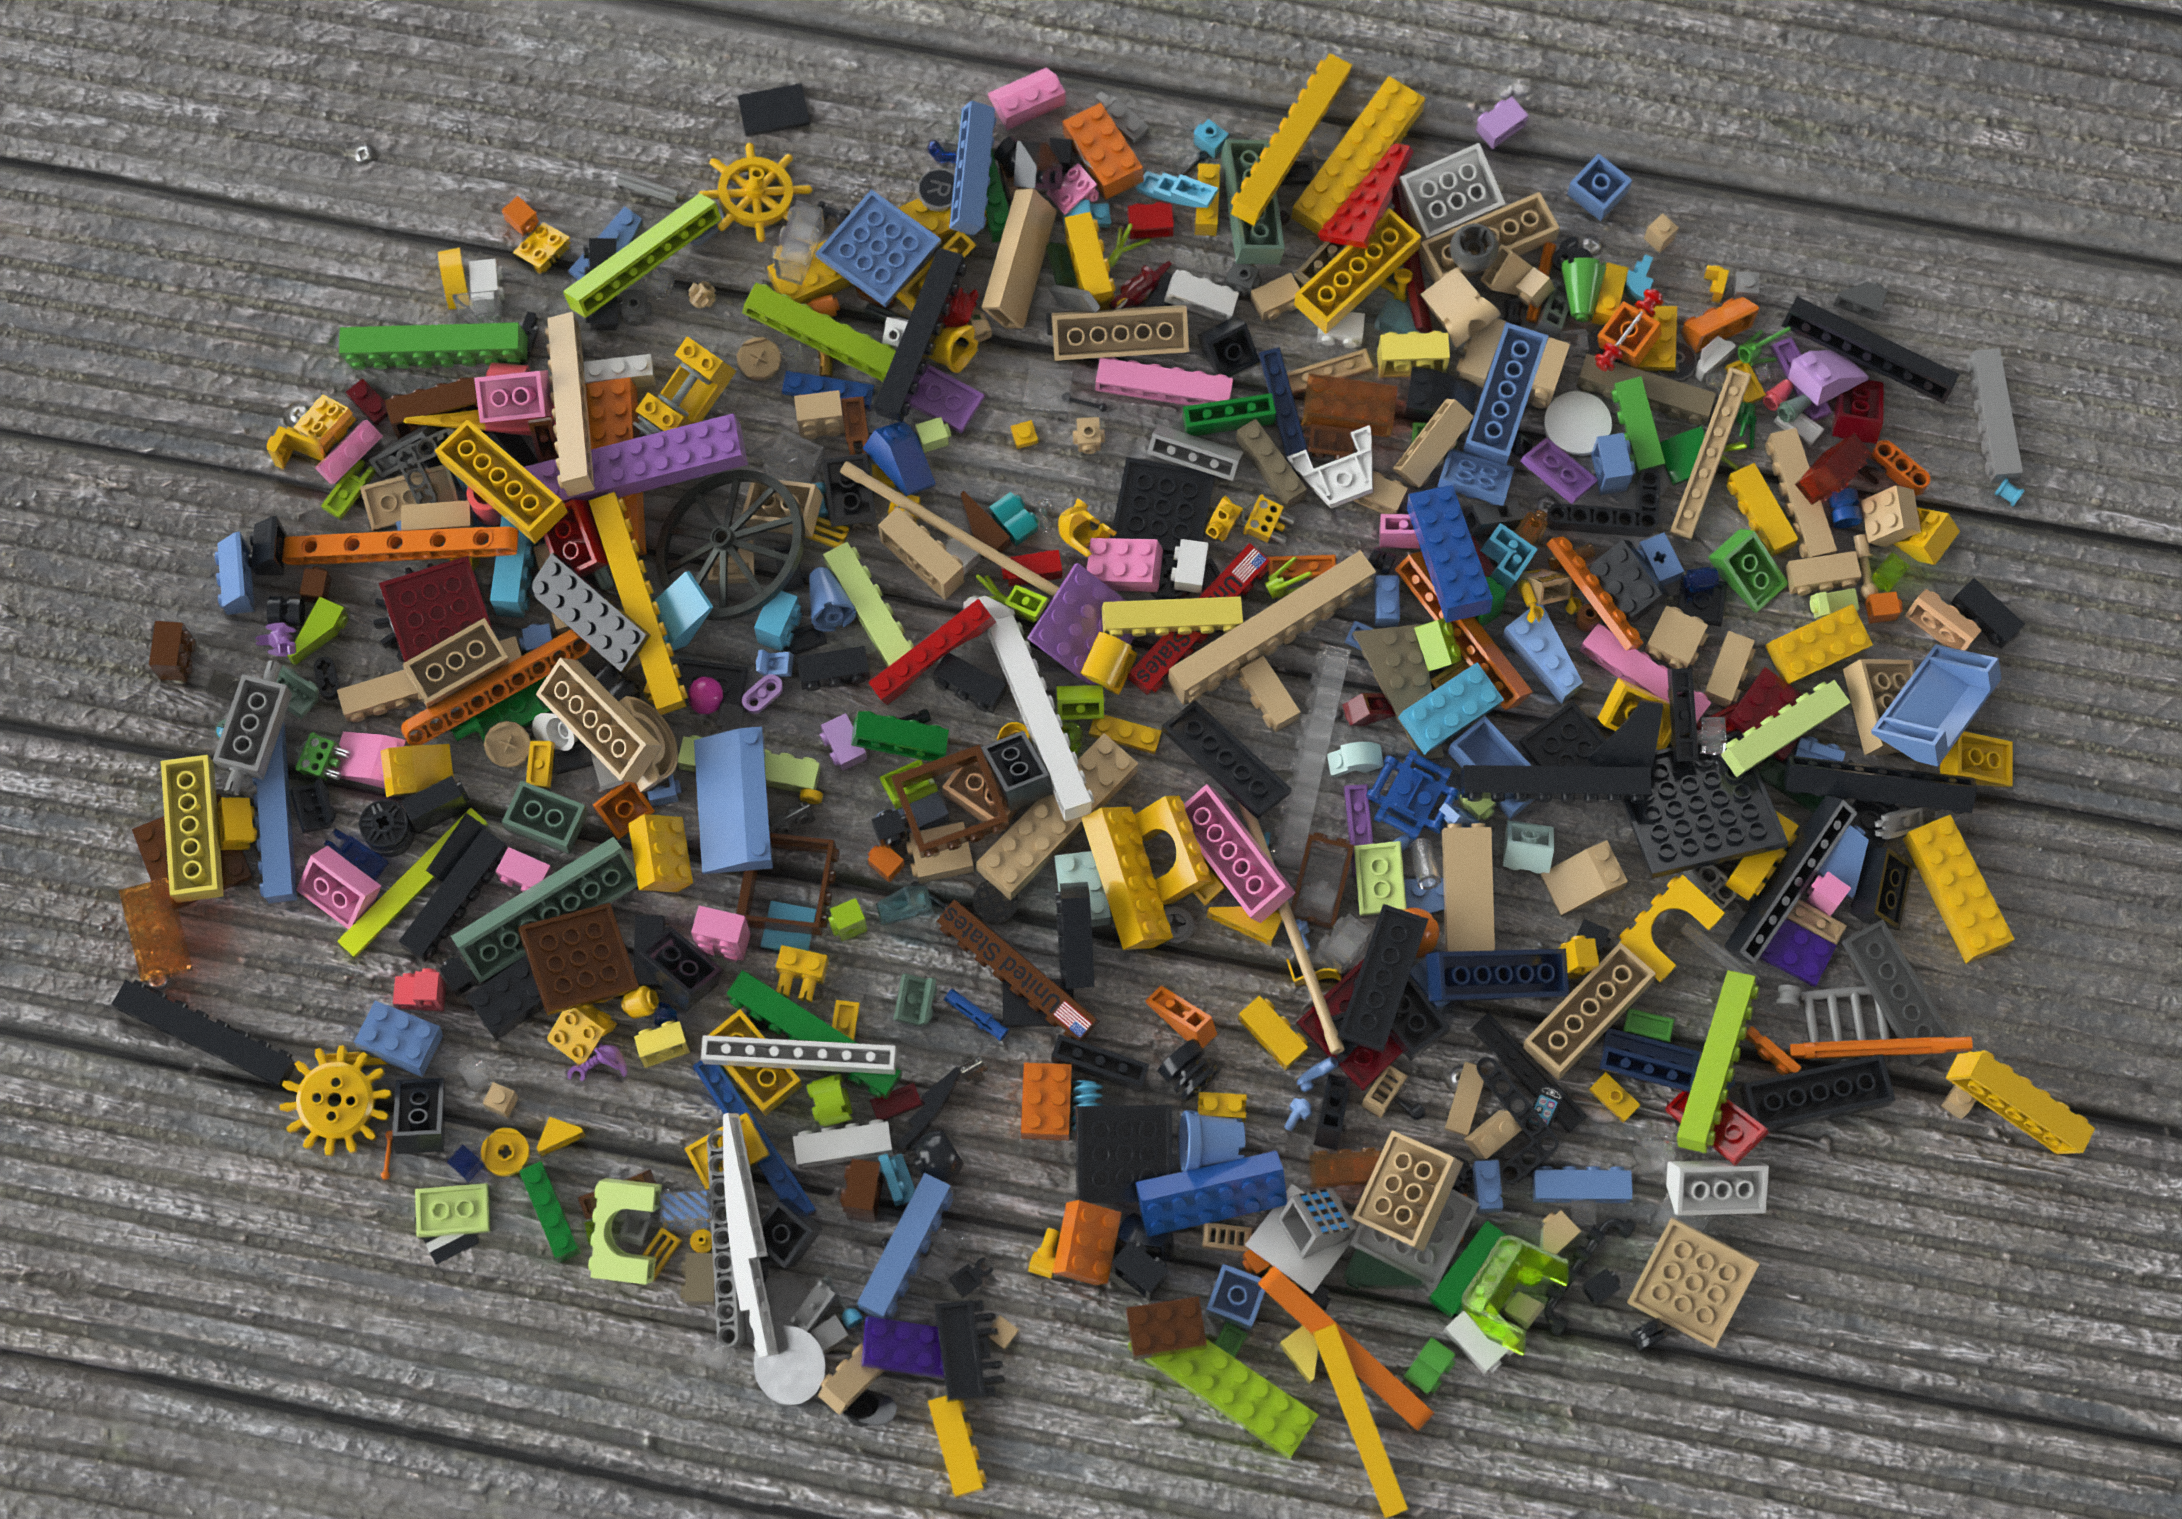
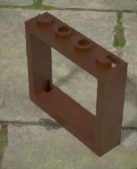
M980 744L891 776L893 786L921 858L931 856L934 858L941 851L946 849L949 851L956 850L963 843L969 841L971 843L978 842L985 835L991 833L997 835L1000 834V831L1006 830L1009 827L1007 814ZM978 762L999 817L924 843L903 788Z
M769 833L772 848L827 854L815 923L750 916L758 870L744 871L736 914L745 916L750 928L822 936L823 928H827L828 914L825 913L827 906H830L832 901V892L829 891L830 885L835 883L836 871L833 868L834 862L839 860L840 850L837 849L835 841L831 839Z

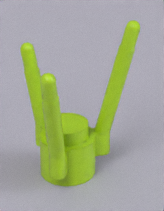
M1293 557L1275 573L1268 576L1269 581L1265 582V585L1272 599L1276 597L1280 599L1289 595L1300 587L1288 589V586L1312 575V572L1309 571L1286 582L1282 577L1277 578L1297 560V557Z

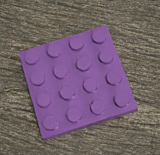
M1079 563L1074 564L1027 639L1087 685H1100L1081 674V671L1098 633H1103L1101 611L1103 603L1126 600ZM1123 634L1122 637L1116 638L1130 645L1135 636Z

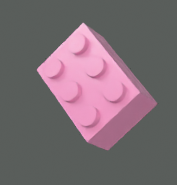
M1091 538L1089 551L1093 554L1088 557L1087 570L1113 591L1158 592L1163 548L1157 539Z
M698 906L691 931L697 948L709 957H714L716 954L723 956L724 960L730 962L744 961L751 936L745 916Z

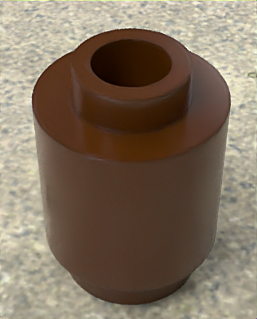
M1588 603L1580 607L1575 623L1579 630L1591 632L1599 623L1601 617L1594 607Z

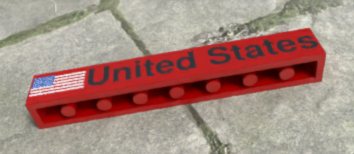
M1249 543L1199 598L1239 597L1241 594L1246 596L1254 587L1252 582L1256 578L1261 580L1269 571L1266 567L1270 560ZM1192 631L1191 634L1180 635L1178 632H1169L1168 635H1163L1133 667L1127 678L1147 696L1151 691L1156 693L1164 684L1162 679L1169 675V668L1176 665L1182 658L1186 659L1194 652L1192 647L1197 642L1201 644L1209 634H1202L1201 631Z

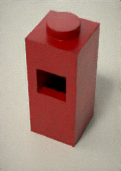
M1059 549L1008 557L1047 581L1063 578ZM1001 567L1003 580H1008L1009 587L1030 584Z

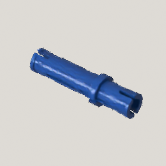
M950 989L944 997L945 1002L978 1024L980 1030L989 1032L998 1041L1001 1042L1008 1034L1009 1029L996 1021L991 1013H985L955 991V989Z

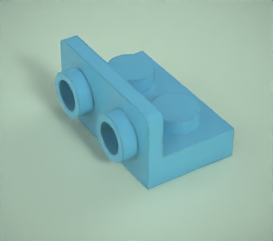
M888 1154L878 1156L895 1207L910 1202L915 1188L903 1155L898 1154L890 1158Z

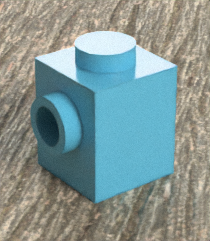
M1207 119L1204 124L1200 123L1193 133L1194 145L1206 151L1213 159L1223 150L1225 140L1229 137L1226 131L1210 119Z

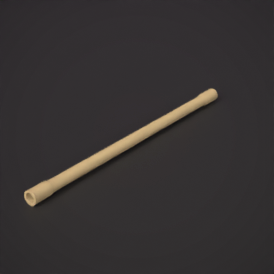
M846 461L842 466L841 474L857 483H861L1050 596L1054 597L1058 591V586L869 476L850 462Z
M1238 802L1251 836L1274 864L1258 819ZM1287 900L1278 909L1322 1024L1332 1055L1341 1053L1345 1048L1342 1040L1337 1038L1339 1032L1335 1028Z

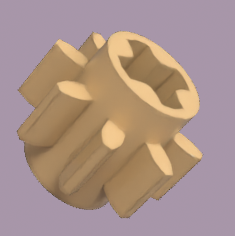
M706 281L699 282V284L694 282L688 290L690 292L688 294L690 296L689 301L699 309L705 308V306L710 308L716 300L714 298L716 296L714 294V287Z

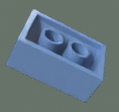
M235 532L217 543L218 552H215L216 565H219L220 573H216V580L218 586H221V594H218L219 607L223 608L227 615L255 611L252 570L248 564L250 547L242 534Z

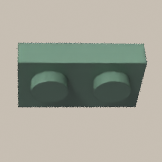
M282 666L276 683L288 686L292 697L287 710L302 719L319 701V690L313 682L304 680L293 669H287Z
M906 973L902 974L893 1020L917 1027L927 1025L933 1016L931 1006L937 993L936 979L932 977L924 979Z

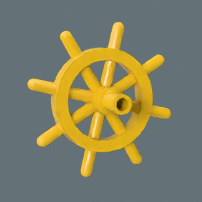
M747 143L745 146L746 158L736 160L729 166H726L716 158L710 160V165L722 173L718 182V190H705L699 193L709 199H718L722 210L726 214L718 224V230L724 231L735 221L743 226L754 227L757 241L764 242V227L773 225L782 218L795 227L801 225V220L789 212L793 195L810 194L812 187L810 185L793 186L789 174L785 171V168L793 160L791 154H786L776 163L767 158L755 157L754 145ZM748 171V180H745L743 177L739 175L743 172ZM774 179H776L781 185V187L767 186ZM732 180L743 189H727ZM784 195L780 204L769 197ZM744 197L736 206L730 200V198ZM750 204L753 205V213L744 210ZM761 204H765L771 211L762 213Z

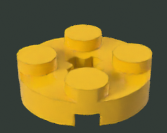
M500 1128L484 1140L481 1147V1158L486 1168L493 1174L500 1177H510L519 1174V1170L524 1169L530 1158V1147L526 1138L517 1130ZM505 1146H508L512 1154L504 1159L499 1152L504 1150Z

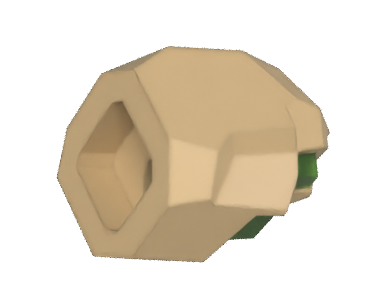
M974 308L972 318L967 325L975 328L974 339L979 343L992 337V331L984 313Z

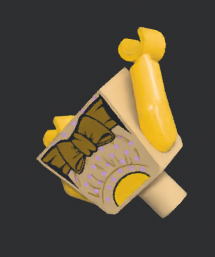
M1540 568L1522 572L1515 582L1518 584V595L1523 597L1526 606L1530 608L1527 615V620L1530 623H1533L1535 618L1540 622L1544 614V610L1540 606H1536V604L1544 605L1567 599L1569 603L1565 609L1571 615L1574 612L1578 613L1582 606V601L1577 597H1573L1574 593L1571 589L1572 578L1568 575Z

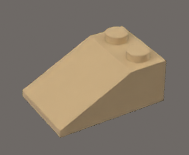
M1607 840L1585 849L1550 868V873H1541V877L1561 916L1623 890L1628 882Z

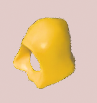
M971 325L943 328L941 335L936 337L934 342L935 350L929 358L947 366L954 373H960L978 351V341L974 339L975 328ZM959 337H962L969 342V345L963 347L957 344L956 341Z

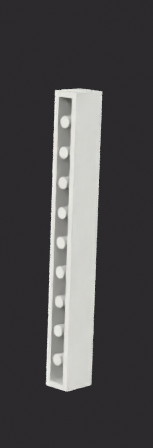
M1014 615L995 620L996 623L988 629V636L1036 753L1050 776L1053 794L1065 821H1069L1092 813L1091 804L1094 803L1091 790H1086L1084 785L1086 784L1085 775L1076 766L1078 765L1075 752L1070 751L1069 737L1067 733H1063L1061 727H1063L1059 714L1055 715L1053 711L1055 709L1051 695L1047 696L1045 692L1047 690L1046 682L1037 673L1039 672L1036 659H1032L1030 656L1032 653L1028 640L1024 641L1022 637L1024 635L1020 622L1016 623Z

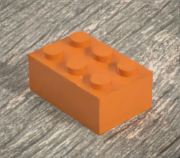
M1024 1063L1021 1139L1069 1141L1072 1064Z
M1080 1200L1066 1202L1053 1274L1093 1285L1107 1284L1122 1212Z

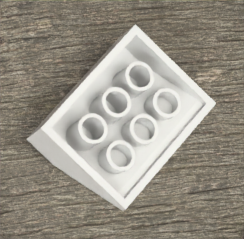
M1480 143L1400 177L1410 218L1415 231L1421 236V242L1505 205Z

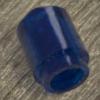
M1708 566L1687 570L1686 575L1683 576L1684 586L1686 589L1689 588L1690 592L1713 589L1714 586L1719 585L1717 569Z

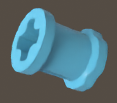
M2005 478L1994 495H2000L2009 501L2013 507L2025 490L2023 488L2018 489L2009 483V479Z

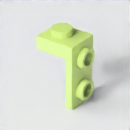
M1855 588L1830 593L1820 592L1810 596V609L1814 614V619L1825 617L1851 604L1854 605L1856 611L1859 610Z

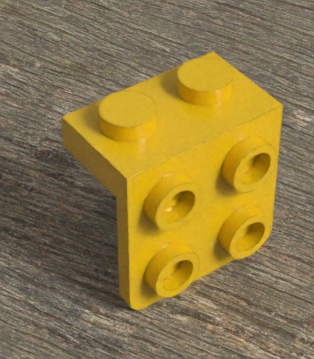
M279 426L274 436H271L267 442V451L275 466L282 469L285 468L294 450L320 461L326 457L319 439L311 435L303 436L292 427L283 428Z
M591 1003L562 1011L547 1040L577 1064L581 1065L586 1060H589L602 1036L612 1032L617 1023L611 1020L610 1015L599 1011Z

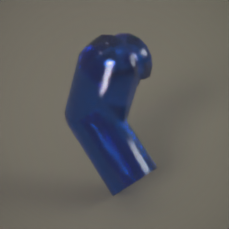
M937 140L929 142L927 146L928 153L936 162L956 163L957 152L945 151Z

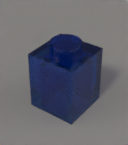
M463 1144L446 1162L468 1183L484 1166V1163Z

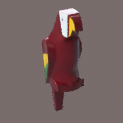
M1168 260L1155 271L1144 265L1139 275L1127 280L1122 285L1121 294L1117 295L1110 302L1109 307L1112 309H1125L1129 306H1140L1156 289L1159 279L1172 263Z

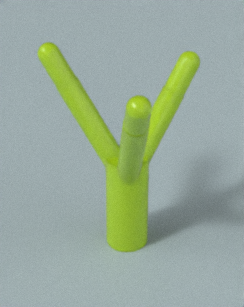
M1131 223L1128 225L1123 237L1122 228H1118L1116 248L1108 258L1109 266L1114 267L1122 253L1150 242V238L1123 247L1133 225Z
M1744 441L1726 445L1724 452L1745 449L1747 445L1744 444ZM1722 455L1721 460L1737 471L1739 469L1737 465Z
M976 575V579L995 595L987 597L1005 605L1004 603L1008 597L1000 593L991 578L986 575L985 579H983L980 575Z

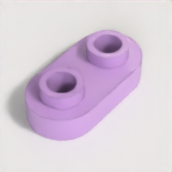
M769 674L752 686L742 697L745 711L750 714H758L778 698L783 691L781 679L776 675ZM771 685L776 687L773 691H769L767 688ZM756 700L758 701V704L756 706H751V701Z

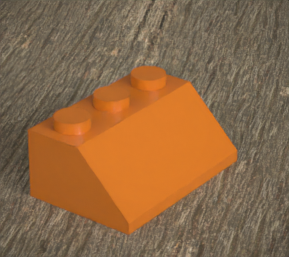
M1744 297L1736 300L1731 298L1717 309L1713 307L1705 311L1698 318L1694 316L1684 322L1681 335L1687 345L1697 354L1717 336L1726 340L1750 329L1758 314L1759 307Z

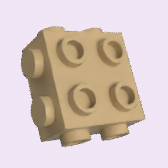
M1666 605L1644 652L1648 653L1655 660L1661 659L1669 663L1674 669L1687 668L1689 664L1693 666L1699 653L1695 652L1698 645L1703 647L1709 635L1705 633L1708 625L1698 617H1690L1684 614L1681 609Z

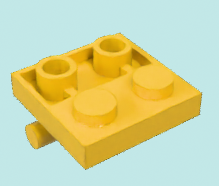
M322 395L293 428L303 436L311 435L319 439L325 453H327L336 442L339 443L346 436L347 430L356 421V418L352 416L353 413L348 407Z

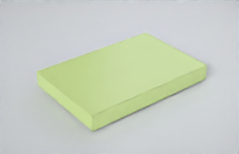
M1401 841L1354 846L1360 916L1380 914L1383 904L1401 910L1407 909Z
M488 1183L415 1189L417 1238L490 1232Z

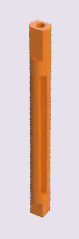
M1972 1037L1805 1042L1804 1044H1790L1789 1046L1790 1058L1868 1057L1882 1054L1883 1056L1943 1054L1946 1052H1967L1973 1049Z

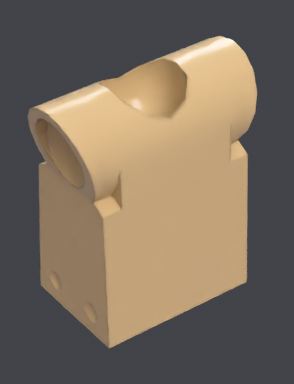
M1457 267L1421 293L1429 310L1448 331L1455 348L1459 347L1477 331L1483 329L1501 315L1491 302L1479 295Z

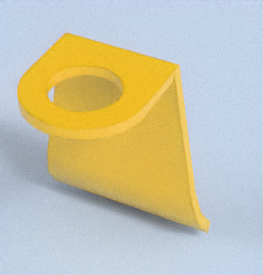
M1287 958L1295 987L1306 984L1304 976L1295 979L1289 958ZM1325 968L1315 971L1317 980L1325 978L1342 979V976L1336 969Z

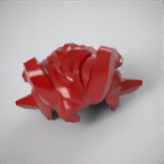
M962 287L959 288L957 296H953L951 300V311L943 320L947 327L967 326V323L972 318V312L977 305L976 300L979 296L977 289L967 294L963 292Z

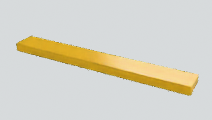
M1336 1324L1312 1332L1384 1517L1388 1518L1408 1510Z

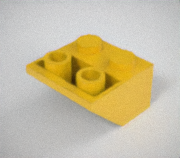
M1917 507L1921 532L1893 545L1918 562L1936 565L1960 530L1949 513Z

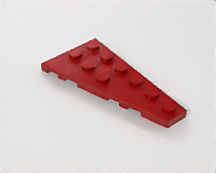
M1394 143L1388 149L1387 153L1375 164L1370 173L1363 178L1358 187L1350 193L1347 200L1336 210L1329 221L1323 225V228L1317 234L1321 241L1368 248L1370 244L1368 239L1370 235H1374L1377 229L1375 224L1378 220L1382 219L1393 196L1392 189L1399 184L1398 176L1400 172L1406 169L1413 154V150L1409 145Z

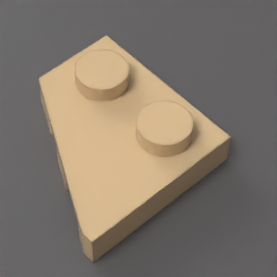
M753 540L747 541L748 543L754 544ZM739 548L738 554L755 577L754 553ZM728 555V584L750 583L731 555ZM718 556L708 573L709 585L719 584L720 556Z

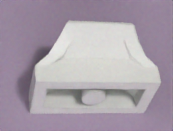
M1717 336L1702 349L1701 359L1696 363L1695 377L1702 382L1733 355L1736 345L1732 341H1725L1720 336Z

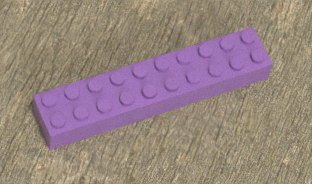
M733 413L592 449L595 490L568 497L565 489L560 488L557 480L560 472L556 465V459L524 468L565 504L573 499L589 502V500L615 492L618 498L745 466L748 465L741 424Z

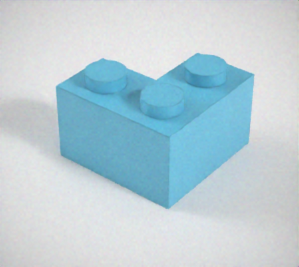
M1500 523L1480 551L1499 563L1490 577L1496 583H1500L1507 593L1538 549Z

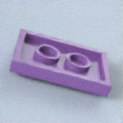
M927 364L926 373L920 377L918 382V393L912 397L910 403L911 407L933 419L941 417L944 424L948 423L950 428L962 434L984 400V394Z
M1545 438L1525 454L1520 461L1571 504L1594 487L1598 481L1596 477L1548 438Z

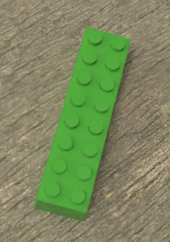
M518 322L340 327L339 354L350 367L356 370H363L365 367L386 369L387 366L406 369L415 365L421 368H430L432 365L453 367L454 364H462L466 367H474L476 364L490 366L492 362H507V364L520 365L521 362L527 363L528 336Z

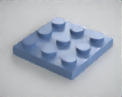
M1451 449L1448 451L1438 487L1453 485L1455 492L1464 494L1468 498H1478L1487 501L1491 505L1503 506L1514 467Z

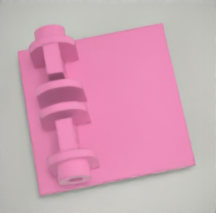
M1079 163L1063 177L1061 189H1050L1046 192L1064 215L1084 197L1092 202L1098 199V191L1095 189L1097 184Z

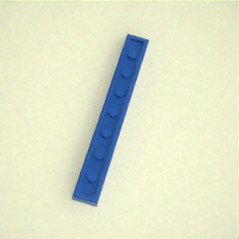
M702 1060L694 1064V1070L723 1114L739 1113V1116L744 1113H748L770 1153L768 1157L756 1164L779 1199L789 1198L807 1215L816 1211L721 1065L704 1064Z

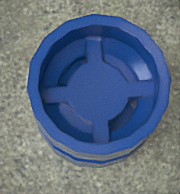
M1843 488L1829 493V506L1834 509L1831 513V518L1835 528H1850L1862 523L1861 509L1857 507L1859 505V497L1856 489Z

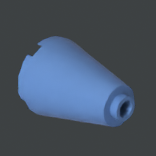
M815 568L809 575L810 614L814 628L822 632L836 631L835 627L842 625L843 628L848 626L856 616L855 606L829 568Z

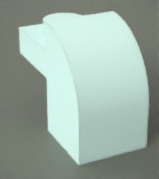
M1373 742L1345 744L1341 746L1340 750L1327 754L1330 774L1333 777H1338L1352 771L1367 773L1384 767L1381 746Z

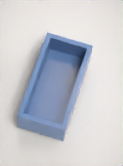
M1486 716L1451 743L1448 754L1461 768L1464 765L1531 766ZM1505 799L1503 802H1496V805L1511 820L1535 799H1529L1527 802H1515L1514 799Z

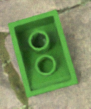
M1739 529L1708 557L1722 579L1727 582L1754 612H1758L1789 584L1755 531Z

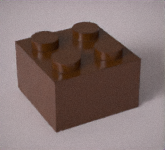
M155 621L149 666L160 680L187 681L188 674L192 672L193 664L190 659L191 652L195 651L196 641L183 622Z

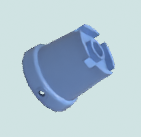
M1184 1110L1180 1119L1178 1139L1181 1170L1184 1172L1244 1158V1155H1238V1152L1245 1148L1244 1123L1241 1122L1242 1119L1199 1115L1197 1111Z

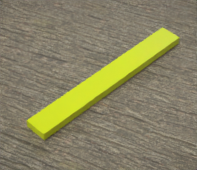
M472 808L466 812L486 827L488 826V823ZM463 816L337 940L354 958L435 879L434 876L426 872V869Z

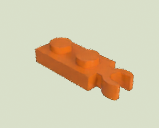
M1753 1026L1749 1027L1745 1039L1755 1045L1758 1055L1763 1060L1770 1061L1776 1066L1779 1074L1796 1073L1801 1069L1799 1064L1766 1036L1763 1037Z

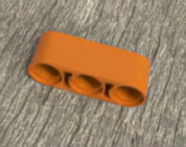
M1882 440L1877 443L1871 457L1886 468L1887 472L1885 474L1899 486L1913 489L1915 496L1923 494L1930 483L1929 473L1892 442ZM1879 451L1885 452L1887 456L1880 455ZM1896 465L1902 466L1905 471H1900ZM1914 480H1919L1922 485L1915 484Z

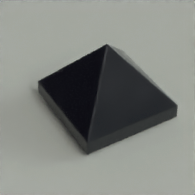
M1518 433L1511 451L1522 459L1525 454L1532 450L1533 442L1521 433Z

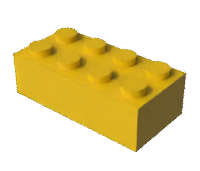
M1091 212L1065 217V240L1078 288L1091 293L1100 305L1099 310L1112 309L1109 305L1115 298V284L1113 278H1109V262L1107 258L1104 259V244L1102 238L1099 239L1098 237L1099 227L1097 219H1092Z
M1851 604L1774 639L1766 644L1765 647L1780 678L1790 685L1864 651L1873 644L1854 605Z
M741 1009L707 1035L765 1039ZM722 1065L765 1116L802 1087L801 1080L792 1069Z

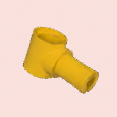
M1047 1228L1041 1248H1038L1037 1252L1034 1251L1028 1272L1052 1278L1056 1257L1055 1250L1060 1236L1059 1231Z

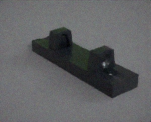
M1692 668L1668 669L1667 692L1670 704L1673 762L1699 761Z

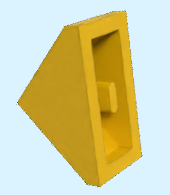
M549 1116L537 1145V1150L541 1157L586 1136L581 1127Z

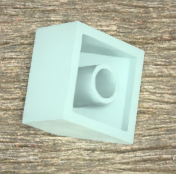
M1507 820L1503 867H1508L1512 870H1531L1538 874L1543 872L1550 873L1554 852V827Z

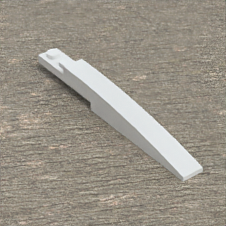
M739 1113L723 1114L724 1183L729 1241L740 1310H750L749 1321L754 1330L755 1349L759 1357H768L778 1354L759 1258L768 1255Z

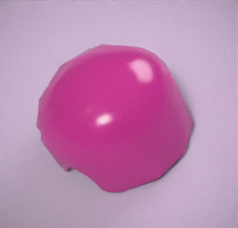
M701 677L694 680L688 691V702L692 710L699 714H710L719 709L723 698V689L720 683L709 677Z

